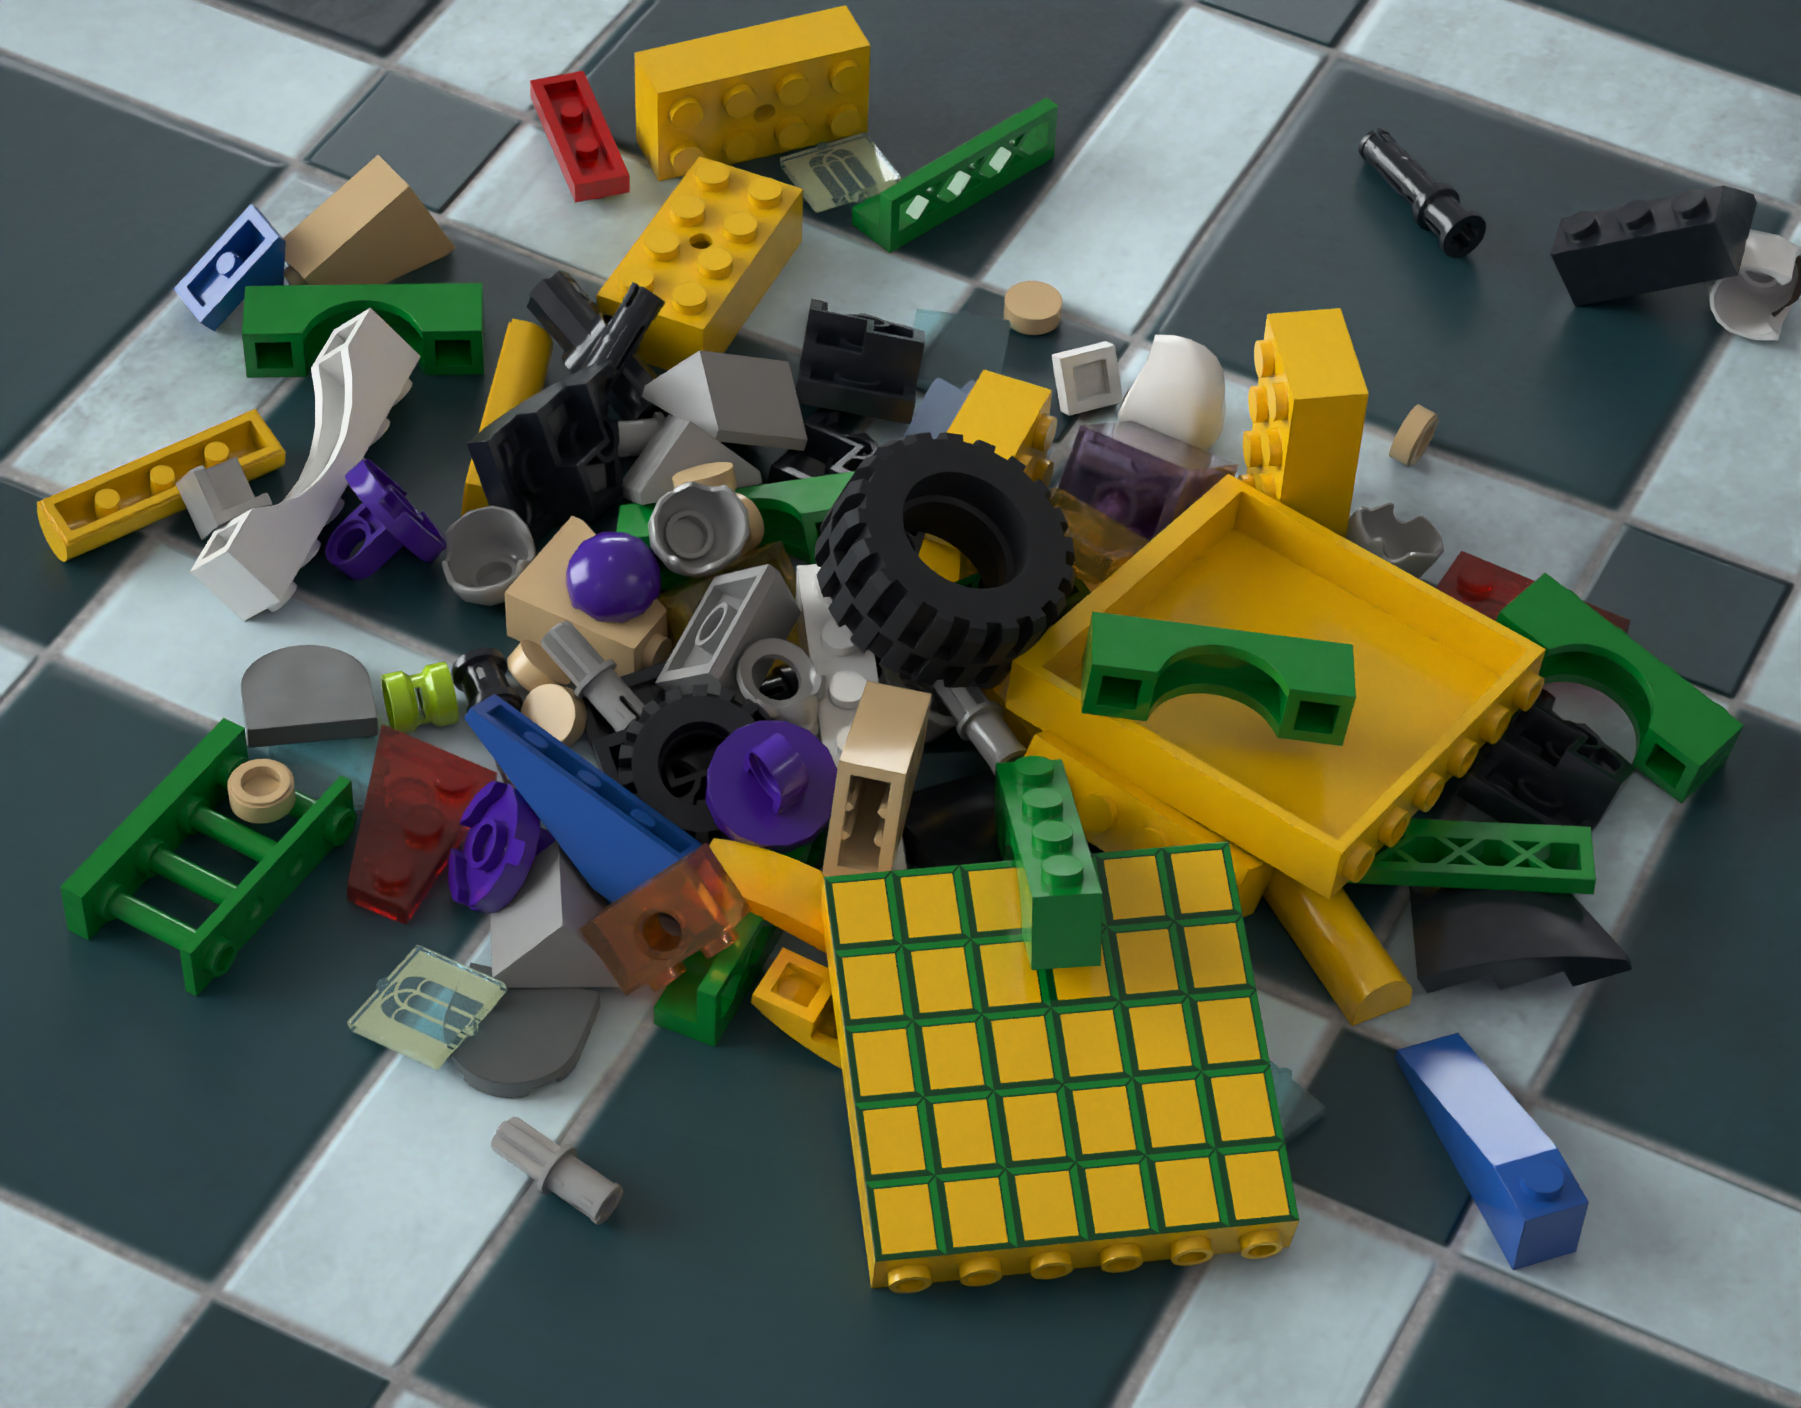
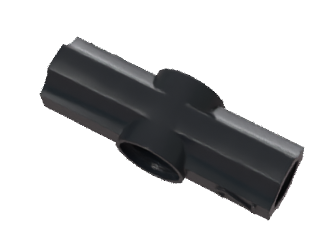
M559 270L554 275L542 279L529 293L530 300L526 307L564 350L561 356L562 361L568 370L574 374L584 365L612 315L602 312L569 273ZM639 344L606 398L614 411L624 421L652 418L653 413L659 411L663 413L664 417L669 415L668 412L642 397L645 385L658 376L637 353L640 350Z

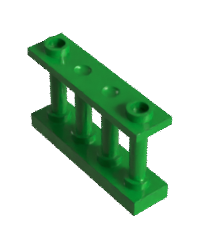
M223 718L60 886L67 929L89 941L107 921H113L117 918L180 951L186 992L197 997L214 977H221L229 970L237 952L334 846H341L348 840L354 830L357 819L356 812L354 811L352 781L340 775L318 800L295 789V804L287 815L297 819L298 822L277 842L214 810L228 795V779L231 773L238 766L249 761L245 728ZM200 832L259 862V864L239 885H236L173 852L189 835H195ZM160 875L213 902L219 907L196 929L132 895L148 878Z

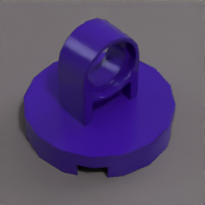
M362 459L346 473L345 478L348 484L363 503L332 532L326 544L325 554L327 560L351 580L368 578L403 546L429 564L433 563L440 556V553L447 548L445 536L424 510L419 513L405 497L408 493L369 459ZM366 538L358 553L348 559L354 547Z
M757 721L734 730L717 747L707 770L706 804L716 826L732 841L764 849H773L774 852L785 854L810 844L827 827L831 818L838 769L829 749L809 730L787 721Z
M499 781L489 782L474 796L464 811L459 824L469 827L470 830L465 839L463 851L451 848L448 860V885L452 899L457 903L469 906L473 911L483 914L500 911L512 901L523 885L535 856L556 841L547 829L540 827L539 817L514 784H505Z

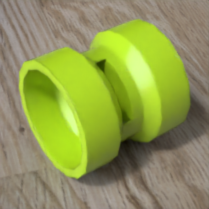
M445 661L425 665L422 671L417 674L407 675L403 671L381 674L385 709L394 736L414 733L419 725L430 722L438 727L459 722L455 688Z

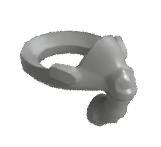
M767 638L758 640L747 647L738 661L736 680L744 698L759 707L758 713L764 718H769L772 721H787L809 730L817 737L819 729L817 721L818 702L825 697L826 676L818 675L809 656L803 649L790 641ZM766 658L779 659L788 664L796 673L799 681L796 695L790 699L779 701L761 694L755 687L752 679L753 665Z

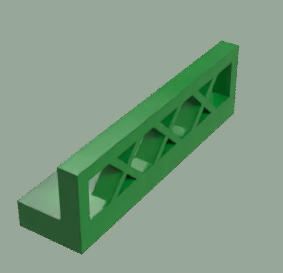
M1046 97L902 178L886 190L878 192L852 207V225L889 253L902 247L1054 158L1058 105Z
M1410 818L1408 827L1401 839L1393 847H1388L1384 844L1375 854L1367 873L1357 883L1594 895L1596 874L1591 827Z
M829 823L810 844L782 855L821 871L824 865ZM713 910L655 1004L654 1024L715 1047L784 933V930L750 911H744L737 923Z

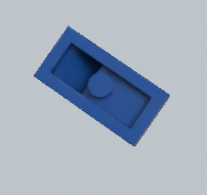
M250 204L175 286L174 290L198 321L215 332L244 300L245 286L284 285L286 241L256 206Z

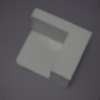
M237 457L207 469L203 465L194 468L176 483L201 540L211 537L215 529L252 508L272 505L268 493L254 496Z

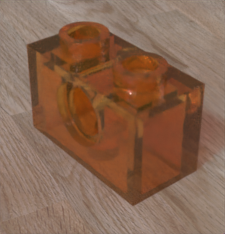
M706 842L601 909L580 929L627 996L648 983L653 992L668 985L687 970L682 961L698 950H701L706 959L728 947L740 937L735 926L752 909ZM659 913H667L673 916L681 927L682 936H674L666 932L660 924Z

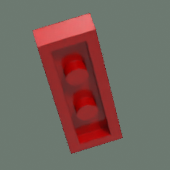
M584 71L530 80L531 100L575 203L630 192V175Z

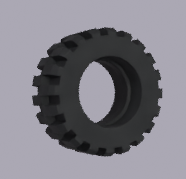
M930 432L906 435L903 441L901 439L891 440L879 446L872 456L866 457L859 465L832 505L820 526L821 535L816 541L815 561L817 566L821 567L816 574L823 598L831 597L832 603L828 607L830 614L839 628L846 625L853 635L850 641L863 654L870 650L882 659L879 666L894 674L898 673L901 669L912 674L911 681L925 685H934L937 680H943L944 687L948 688L969 687L973 680L976 684H987L1000 679L1005 671H1011L1012 661L1030 650L1042 638L1066 606L1065 600L1072 592L1075 581V572L1072 567L1076 561L1072 537L1064 536L1069 528L1061 508H1053L1050 504L1051 492L1040 479L1035 482L1023 472L1026 466L1013 456L1008 460L994 453L996 446L982 440H976L974 444L964 442L963 435L945 432L940 433L936 439L932 438ZM905 531L927 533L943 539L956 547L974 565L981 576L985 589L965 587L953 583L934 572L916 554Z

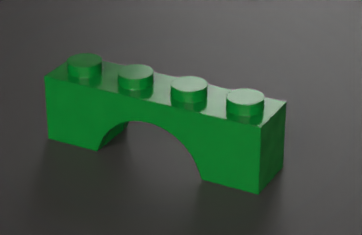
M483 283L245 286L242 340L247 378L307 377L333 330L369 308L375 311L421 356L417 363L425 375L484 374L485 316Z
M855 471L736 488L734 492L746 496L755 504L764 523L762 541L756 548L746 554L778 552L796 556L804 560L808 565L816 564L815 546L816 541L821 535L820 526ZM657 502L644 505L638 503L620 505L616 532L631 534L640 538L650 547L648 522ZM656 556L661 572V590L689 586L695 579L694 577L682 576L670 571Z
M1546 572L1499 612L1496 622L1546 649L1538 674L1544 678V684L1553 682L1582 684L1605 694L1620 706L1632 723L1636 736V751L1632 765L1681 804L1726 763L1744 725L1730 715L1723 706L1713 702L1682 678L1672 667L1661 662L1631 639L1624 630L1613 625L1583 602L1573 591L1562 586Z
M1092 612L1082 657L1081 713L1147 721L1154 710L1169 699L1186 694H1213L1236 700L1256 711L1267 721L1277 738L1343 746L1356 700L1353 645Z
M1025 756L1017 759L1015 762L996 763L995 835L1002 861L1015 860L1022 937L1031 970L1101 966L1102 890L1062 759L1049 760L1041 756Z

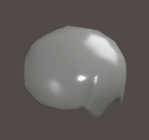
M694 481L683 483L658 499L648 522L650 548L664 565L676 574L694 578L710 577L733 564L740 555L750 534L748 509L734 490L727 485L707 486Z
M1387 503L1372 509L1364 506L1358 508L1349 518L1346 539L1419 579L1444 552L1440 533L1424 516H1417L1406 522L1400 521L1393 514V503Z
M492 505L470 510L448 527L445 532L446 559L442 561V567L449 586L453 588L454 593L463 601L493 606L505 602V591L537 556V552L528 525L514 510Z

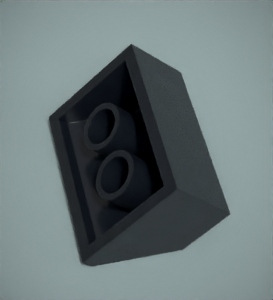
M1723 185L1703 190L1688 189L1678 195L1648 201L1634 200L1623 206L1594 212L1580 211L1569 217L1561 218L1550 255L1574 306L1738 276L1757 201L1752 193Z

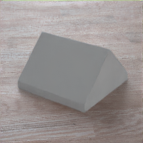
M699 350L644 387L643 398L675 417L690 420L719 442L802 451L805 449L808 439L788 361Z
M668 415L623 478L621 485L623 495L621 497L641 505L655 503L667 492L674 490L672 477L676 473L707 463H732L737 480V488L762 484L761 472L690 420Z
M770 564L715 576L655 684L666 691L679 687L682 695L693 693V685H708L707 693L720 695L721 688L724 687L735 691V700L744 704L746 699L740 692L736 680L737 664L747 647L761 639L778 638L786 640L801 614L779 570ZM774 658L761 659L753 665L752 679L758 690L773 665Z
M557 841L535 856L523 885L512 901L500 911L490 913L492 986L496 988L628 987L629 971L625 919L616 915L608 907L607 899L591 888Z

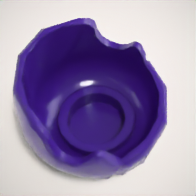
M601 532L581 542L569 559L566 571V587L573 608L581 610L596 621L624 623L642 615L652 605L653 601L659 597L661 592V572L655 554L640 538L626 532Z

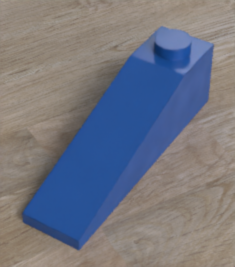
M496 694L472 706L464 717L465 721L591 888L607 899L608 907L619 917L630 922H639L645 927L666 913L697 867L707 847Z
M1454 1033L1397 1049L1395 1059L1512 1270L1576 1252L1589 1201L1556 1145L1460 1034Z

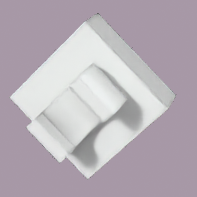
M1104 341L1052 354L1061 412L1070 416L1122 403L1123 396L1114 344Z

